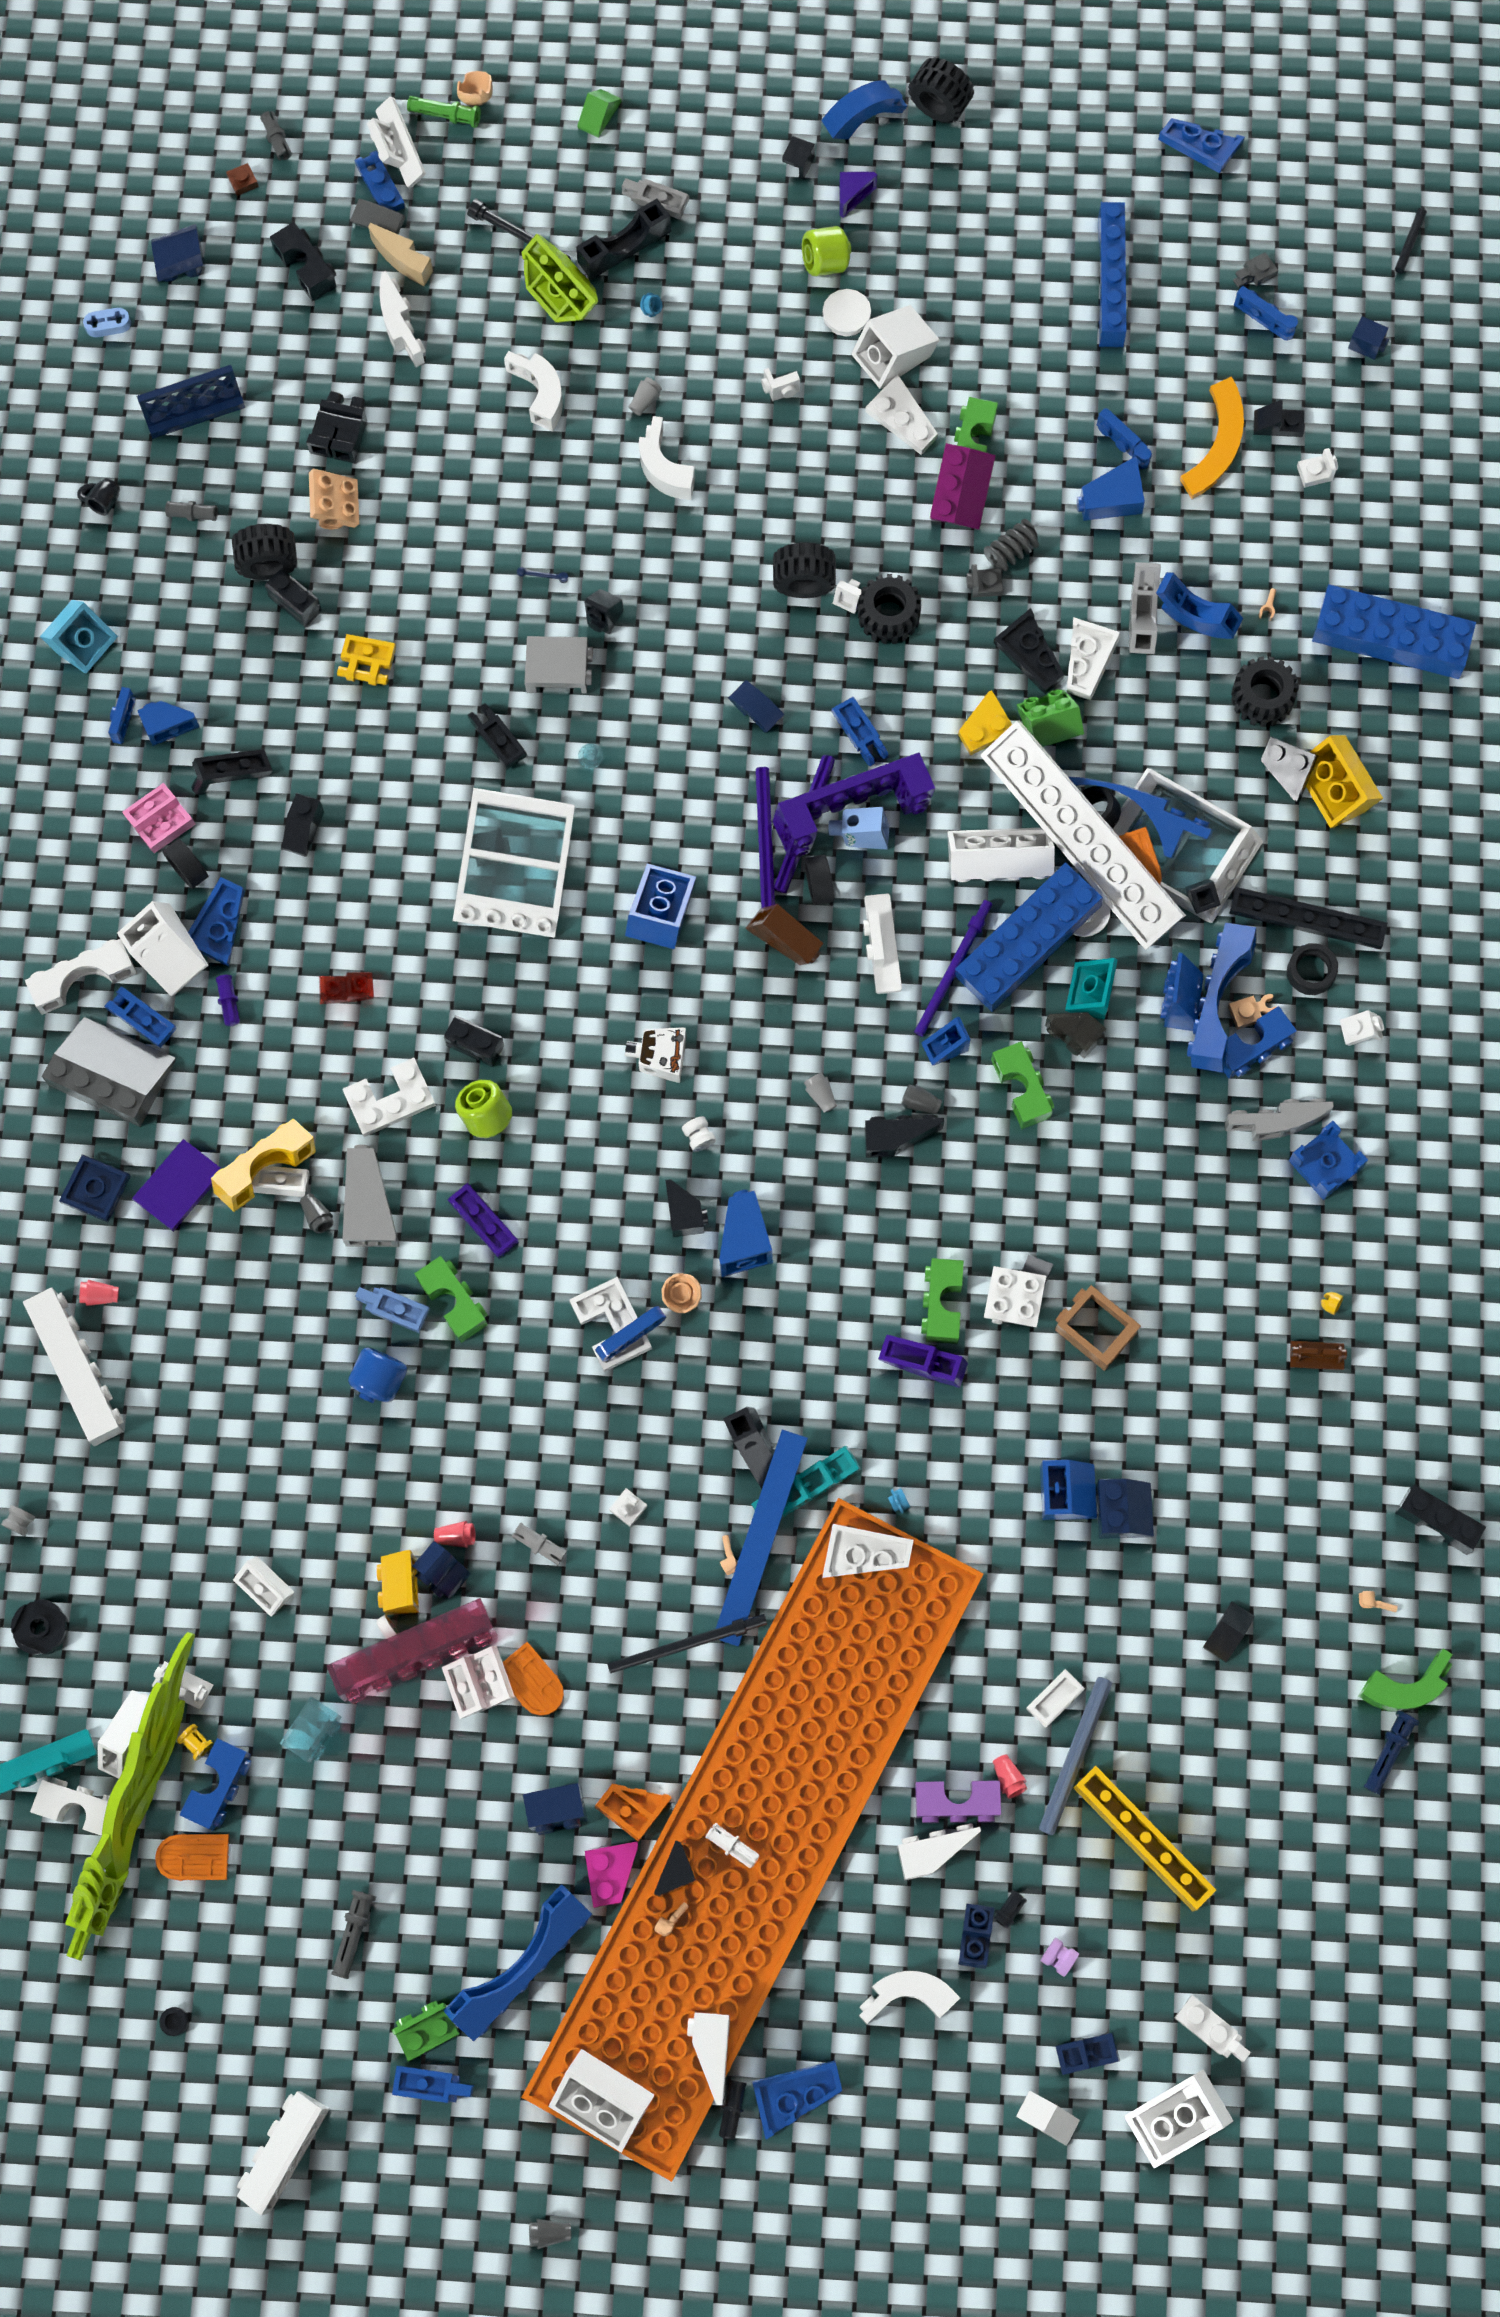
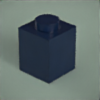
M1362 316L1351 337L1348 349L1375 360L1379 351L1384 352L1389 342V338L1386 337L1389 327Z

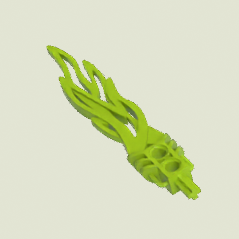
M187 1632L179 1642L167 1666L162 1684L157 1682L148 1697L137 1733H131L124 1769L107 1803L102 1837L91 1857L85 1859L83 1871L80 1873L77 1882L78 1885L73 1892V1903L65 1925L76 1928L66 1955L70 1958L82 1961L91 1934L104 1935L110 1915L118 1904L129 1873V1862L135 1833L150 1806L156 1791V1784L169 1761L180 1729L185 1701L179 1699L183 1673L195 1638L193 1633Z

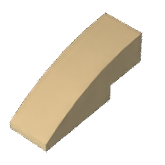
M370 223L368 228L371 240L387 262L412 281L425 286L433 272L431 258L416 252L414 241Z

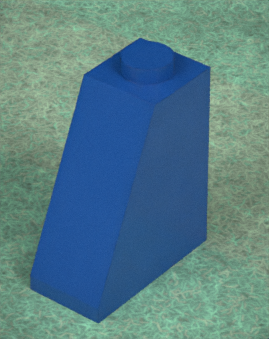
M1131 458L1082 487L1080 497H1077L1076 503L1078 512H1082L1083 521L1143 513L1145 500L1137 458Z

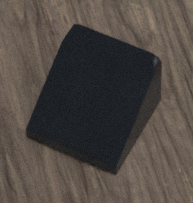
M1206 879L1185 887L1196 914L1221 905L1213 880Z

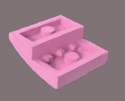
M164 783L122 812L154 854L196 825Z

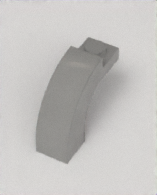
M1135 562L1129 616V653L1155 654L1158 599L1156 592L1159 588L1161 564Z

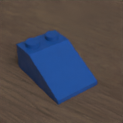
M647 864L629 912L625 936L675 949L695 885L696 876Z

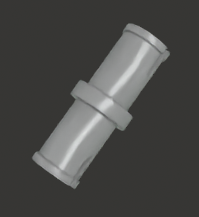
M523 1523L518 1525L515 1533L512 1535L513 1539L515 1538L531 1548L532 1553L535 1555L537 1553L541 1554L557 1566L567 1550L549 1541L545 1534L540 1535L523 1525Z

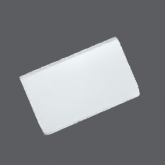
M259 1557L246 1561L233 1579L271 1617L294 1594V1591Z

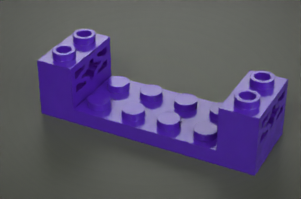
M920 752L779 802L772 822L787 856L796 855V857H801L811 851L810 849L813 847L818 832L814 820L820 818L823 813L829 811L831 813L839 812L845 808V805L851 803L855 805L861 804L868 800V797L876 794L883 796L893 789L904 815L909 813L916 815L925 811L936 788Z

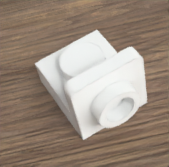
M1329 448L1324 449L1322 456L1298 461L1297 468L1304 488L1333 481L1335 472L1338 470V462L1336 457L1332 456Z

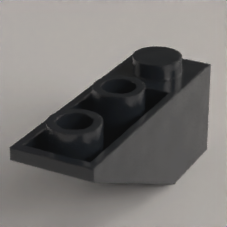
M929 1114L915 1119L908 1115L896 1117V1119L886 1120L885 1117L875 1116L871 1117L870 1120H865L866 1158L893 1157L942 1130L944 1118H938L937 1115Z
M745 1407L723 1418L734 1444L762 1489L775 1451L756 1409Z

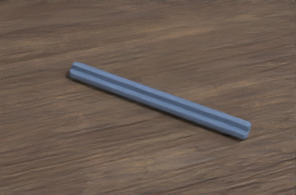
M1098 1677L1096 1679L1039 1826V1830L1046 1834H1055L1111 1689L1112 1682L1106 1678Z

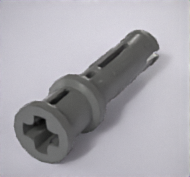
M352 1890L351 1893L353 1899L349 1913H345L344 1916L345 1921H347L333 1971L331 1972V1975L344 1979H349V1973L363 1926L366 1927L369 1924L368 1914L372 1901H376V1896Z

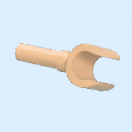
M1276 589L1270 590L1266 604L1259 611L1260 619L1263 611L1271 613L1269 621L1273 619L1275 614L1273 602Z
M724 1535L722 1539L727 1558L720 1561L724 1572L730 1575L735 1572L737 1561L731 1550L729 1535Z
M1374 1591L1359 1593V1604L1362 1608L1376 1607L1397 1612L1398 1606L1375 1601Z
M684 1902L671 1916L670 1920L660 1917L655 1926V1932L662 1936H668L677 1920L689 1906Z

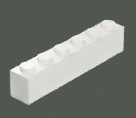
M51 1287L23 1301L88 1441L95 1447L122 1433L123 1430L120 1424L124 1423L118 1409L115 1408L113 1410L109 1401L113 1399L106 1385L101 1386L98 1377L102 1376L95 1361L91 1363L87 1354L91 1353L84 1338L80 1340L76 1331L80 1330L73 1315L68 1316L65 1308L69 1307L62 1292L58 1294Z

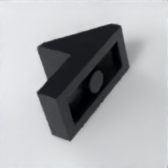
M1283 400L1254 410L1253 435L1303 437L1304 410L1283 409Z

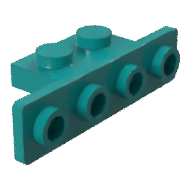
M84 1729L0 1764V1795L20 1786L25 1788L38 1782L37 1779L44 1776L52 1777L64 1771V1768L95 1756L97 1752L89 1730Z

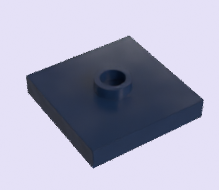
M82 1154L59 1202L108 1223L131 1175Z

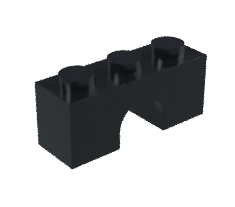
M292 222L270 236L273 250L286 267L297 261L306 263L296 271L299 285L312 302L337 287L334 278L337 275L330 263L326 264L323 261L320 249L316 245H311L309 242L310 238L304 228L299 229L295 222Z
M1416 1485L1411 1486L1407 1490L1395 1512L1418 1527L1424 1525L1437 1531L1444 1537L1443 1541L1466 1555L1474 1550L1486 1529V1526Z

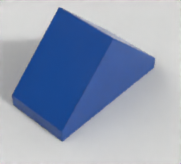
M956 1017L921 1044L933 1066L969 1051L971 1039L960 1017Z

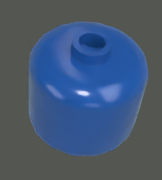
M366 1347L360 1352L348 1382L353 1389L360 1392V1398L374 1403L375 1399L389 1403L394 1400L407 1373V1366L385 1353Z

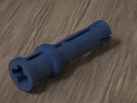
M1399 1710L1395 1713L1397 1718L1391 1730L1385 1734L1387 1741L1366 1784H1364V1788L1380 1795L1402 1748L1408 1747V1739L1414 1726H1418L1420 1723L1414 1717ZM1389 1756V1758H1388V1760H1387V1762H1386V1764H1385V1766H1384V1768H1383V1770H1382L1380 1776L1378 1777V1775H1379V1773H1380V1771H1381V1769H1382V1767H1383V1765H1384V1763H1385L1387 1757Z

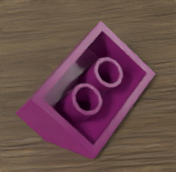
M946 443L930 519L979 530L996 455Z

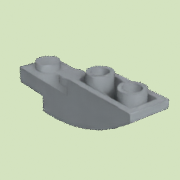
M1320 1098L1312 1099L1310 1102L1288 1099L1280 1103L1277 1113H1274L1273 1110H1260L1258 1113L1247 1114L1245 1110H1236L1228 1114L1225 1120V1131H1252V1141L1281 1138L1305 1130L1318 1123L1330 1114L1334 1106L1333 1102H1326L1325 1099Z

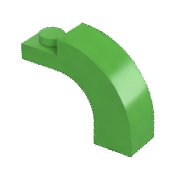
M1445 1649L1438 1651L1423 1677L1418 1682L1411 1684L1395 1682L1376 1670L1370 1675L1358 1697L1372 1706L1386 1711L1396 1712L1399 1710L1403 1712L1417 1709L1434 1700L1448 1685L1439 1676L1444 1678L1450 1670L1452 1663L1449 1660L1453 1654Z

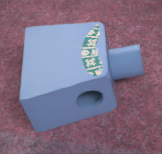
M883 807L843 810L842 820H829V836H842L848 847L888 849L890 825Z

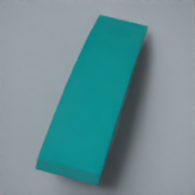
M848 1446L842 1447L824 1460H819L795 1476L782 1518L861 1469ZM758 1500L751 1504L754 1510L756 1509Z

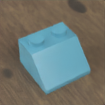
M71 600L40 636L59 656L83 673H87L118 637L84 602Z

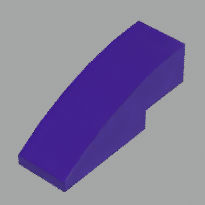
M886 1335L878 1358L879 1361L958 1388L961 1386L968 1366V1362L962 1356L939 1351L934 1346L891 1335Z

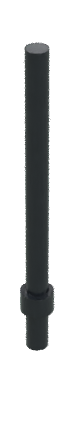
M765 1614L746 1620L740 1618L732 1621L730 1625L607 1663L608 1669L611 1674L732 1635H736V1637L747 1634L748 1630L767 1625Z

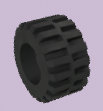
M933 57V59L928 58L924 61L910 82L908 93L911 96L912 102L926 116L942 123H953V121L956 122L973 98L974 86L964 71L955 64L945 59Z
M256 524L240 529L238 533L233 535L234 567L239 575L253 580H270L280 569L289 574L297 567L295 536L289 528L278 524Z
M806 542L789 544L779 548L773 554L774 588L777 592L794 598H814L828 594L836 586V556L834 551L820 544Z
M887 574L886 578L879 575L876 576V581L871 579L867 582V587L864 586L862 588L858 601L859 625L861 628L864 627V633L867 636L872 635V640L877 641L881 639L882 644H887V641H892V644H896L898 639H901L903 642L907 639L908 634L912 636L915 632V627L918 628L921 614V596L918 595L917 587H912V582L909 579L903 581V576L897 575V578H893L892 574ZM885 602H893L901 606L903 611L895 616H885L879 613L876 607Z
M1264 656L1258 657L1257 662L1254 659L1249 660L1247 665L1244 664L1240 668L1232 688L1231 702L1232 705H1235L1234 710L1236 714L1241 712L1240 718L1244 721L1249 719L1250 724L1255 726V723H1260V727H1266L1267 723L1274 726L1278 720L1280 722L1285 720L1286 715H1289L1292 711L1298 695L1299 684L1296 683L1298 678L1296 674L1291 675L1293 669L1290 666L1285 667V662L1279 660V662L1274 661L1275 657L1269 656L1268 660H1265ZM1257 684L1269 685L1277 692L1278 697L1270 700L1259 698L1254 694L1251 687Z

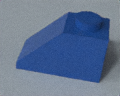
M163 701L148 703L142 709L137 710L153 746L200 727L193 712Z

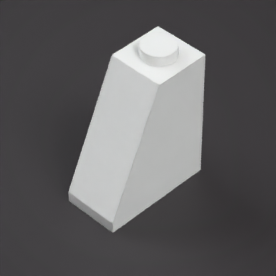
M133 1690L130 1692L98 1741V1769L118 1779L120 1778L126 1762L131 1733H137L149 1697L148 1694L138 1693Z

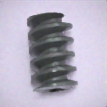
M1022 519L1021 524L1017 523L1013 529L1006 531L1005 535L999 536L998 541L995 540L991 542L990 546H986L984 554L993 566L1007 571V561L1011 565H1015L1016 560L1014 556L1021 560L1024 558L1022 550L1029 554L1031 553L1030 545L1034 548L1039 547L1037 532L1027 519Z

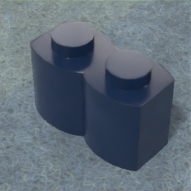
M435 1541L430 1544L413 1565L418 1571L415 1577L426 1586L431 1583L428 1589L439 1598L445 1595L451 1599L471 1575L462 1564Z

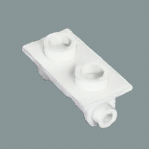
M164 1662L161 1668L158 1667L154 1673L156 1679L152 1687L157 1682L162 1684L169 1663ZM184 1671L179 1699L201 1710L213 1684Z

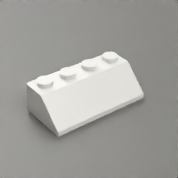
M1042 828L948 831L951 880L958 882H968L971 879L994 881L996 878L1019 880L1022 877L1045 879L1054 874V843Z
M297 2091L295 2095L290 2094L282 2107L285 2111L280 2121H274L267 2133L270 2139L265 2148L260 2146L252 2159L255 2163L250 2174L245 2172L237 2185V2188L240 2189L237 2197L260 2215L271 2213L330 2108L302 2091Z

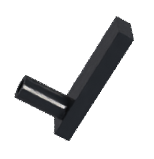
M264 749L195 758L192 762L197 777L191 788L195 794L203 795L210 784L270 776L273 770Z

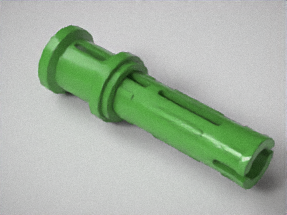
M409 96L407 101V111L450 119V122L453 124H458V122L471 124L473 128H477L480 121L481 109L477 105L469 107L461 105L457 101L450 104Z

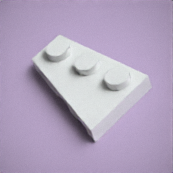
M898 374L866 406L865 412L920 455L937 439L938 433Z
M1073 617L1071 655L1067 682L1068 693L1088 700L1092 699L1120 639V632Z
M833 1524L822 1578L909 1567L914 1540Z

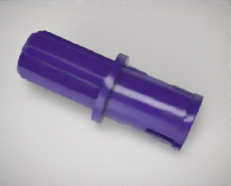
M220 975L216 977L220 997L218 1004L222 1008L224 1024L233 1027L240 1023L236 1003L239 999L234 992L232 975Z

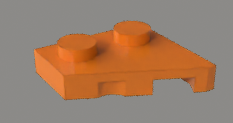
M612 1783L597 1802L595 1808L639 1842L671 1801L672 1797L668 1794L659 1795L647 1792V1790L630 1789L626 1786Z

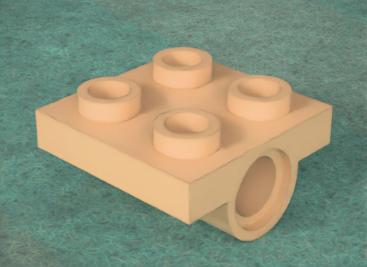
M313 468L309 472L310 518L319 519V526L328 530L339 529L343 526L352 528L358 526V479Z

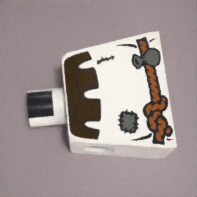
M686 1028L645 1029L643 1031L642 1043L627 1041L625 1056L639 1058V1070L642 1073L680 1083L687 1038Z

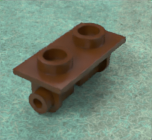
M1290 1341V1368L1344 1370V1360L1347 1358V1349H1344V1343Z

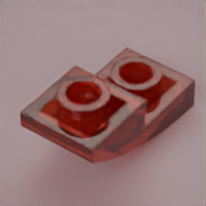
M347 972L346 976H319L320 1004L347 1003L373 999L372 972Z

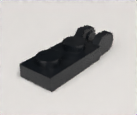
M486 703L481 705L482 713L488 718V721L484 724L473 712L467 715L477 729L478 734L506 770L527 757V753L500 717L495 715Z

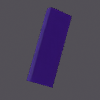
M468 1183L447 1199L498 1259L519 1243L513 1233Z

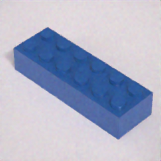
M1328 584L1312 642L1459 679L1466 665L1476 622Z
M1065 862L955 969L956 978L993 1012L1102 906L1103 897Z

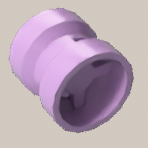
M1055 1937L1040 1961L1047 1966L1052 1965L1056 1968L1057 1973L1065 1977L1079 1953L1074 1949H1067L1063 1946V1942Z

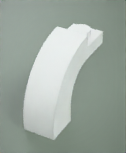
M508 351L504 358L506 371L531 382L538 389V395L529 409L531 422L553 432L563 408L561 384L557 372L545 358L536 353L529 360L523 354H515Z
M653 416L652 425H647L646 438L639 437L640 462L643 472L649 482L662 493L674 498L692 500L695 466L675 464L663 456L660 451L664 430L663 417Z
M918 1971L897 1972L881 1979L872 1986V1989L879 1996L874 1999L871 1995L859 2007L863 2011L859 2017L868 2024L890 2001L899 1997H913L922 2001L939 2019L960 1997L945 1982L933 1975Z

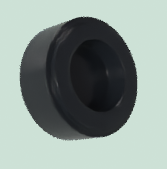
M168 2008L160 2017V2028L168 2036L182 2035L189 2026V2016L182 2008Z

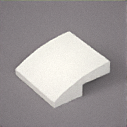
M497 1646L488 1647L476 1654L462 1657L442 1667L460 1719L515 1698Z

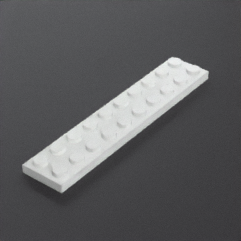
M1020 720L1010 726L980 755L1086 881L1103 897V901L1145 950L1149 949L1186 916Z

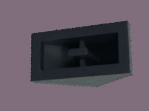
M1231 1601L1202 1648L1226 1663L1245 1636L1255 1616Z
M675 1841L654 1891V1895L658 1897L697 1882L683 1846L679 1841Z

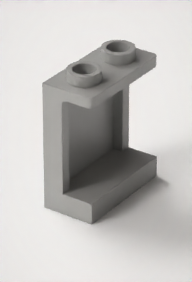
M527 636L526 692L537 693V687L581 688L582 693H587V685H592V670H588V662H593V647L588 646L587 637Z

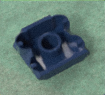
M197 224L151 240L158 282L162 280L166 282L174 281L182 273H185L190 278L198 277L202 273V266H205Z

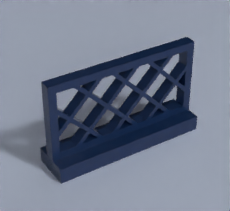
M231 365L136 396L152 439L245 408ZM226 376L224 380H219V378ZM203 384L200 388L195 387L197 385ZM211 386H216L214 390H209ZM188 394H193L191 398H186ZM155 400V402H154L153 404H152V403H146V402ZM164 402H170L167 406L162 405Z

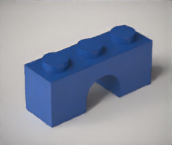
M1279 1006L1257 1019L1254 1028L1260 1036L1261 1041L1254 1045L1246 1044L1239 1038L1237 1033L1228 1037L1229 1051L1223 1070L1228 1079L1235 1075L1237 1077L1243 1076L1251 1069L1250 1066L1257 1061L1259 1064L1267 1061L1272 1056L1271 1052L1278 1048L1284 1050L1294 1042L1293 1038L1297 1030Z
M217 1738L205 1764L218 1772L219 1785L209 1794H201L191 1790L180 1812V1816L212 1831L215 1830L216 1826L220 1827L227 1814L224 1809L228 1801L232 1802L238 1793L239 1786H237L241 1775L245 1776L251 1766L252 1761L249 1760L251 1754Z

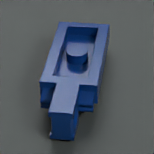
M396 2066L392 2095L456 2103L457 2095L472 2097L474 2085L459 2083L460 2076H456L453 2073Z

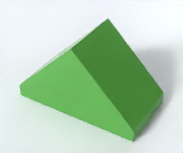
M602 89L589 92L577 125L578 128L599 138L622 102V99Z

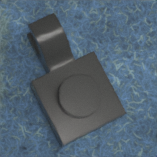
M1266 252L1245 262L1244 267L1235 273L1237 278L1233 279L1238 288L1245 286L1251 281L1258 286L1277 276L1278 269Z

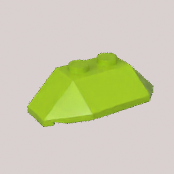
M536 234L522 251L526 289L556 323L584 320L598 303L595 287L566 254L541 235Z

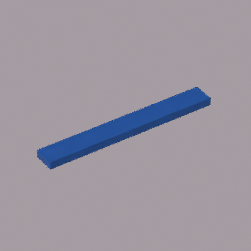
M783 1429L781 1431L716 1629L730 1625L734 1620L740 1618L746 1620L749 1618L808 1440L807 1437ZM736 1635L720 1639V1641L739 1647L742 1636L736 1637Z

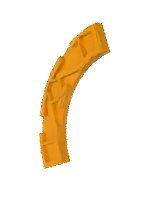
M1232 376L1210 386L1209 389L1216 405L1219 420L1217 436L1213 446L1197 466L1180 476V481L1191 500L1203 494L1217 483V480L1229 469L1240 446L1243 434L1244 413L1241 396Z

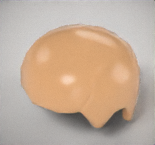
M468 72L465 74L463 83L460 81L457 83L458 98L469 106H481L492 97V77L486 72Z
M673 1274L665 1281L661 1289L663 1302L668 1309L676 1313L692 1311L698 1306L702 1298V1288L698 1280L689 1274Z

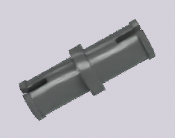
M273 111L263 113L260 119L266 129L268 142L273 145L278 160H287L292 156V152L285 140L286 134L284 130L280 128Z
M167 501L165 513L167 517L187 518L188 521H195V519L216 521L218 507L217 505L196 504L195 501H189L188 503Z

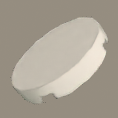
M838 290L832 293L824 302V323L837 335H856L864 329L867 321L871 318L869 301L856 290Z

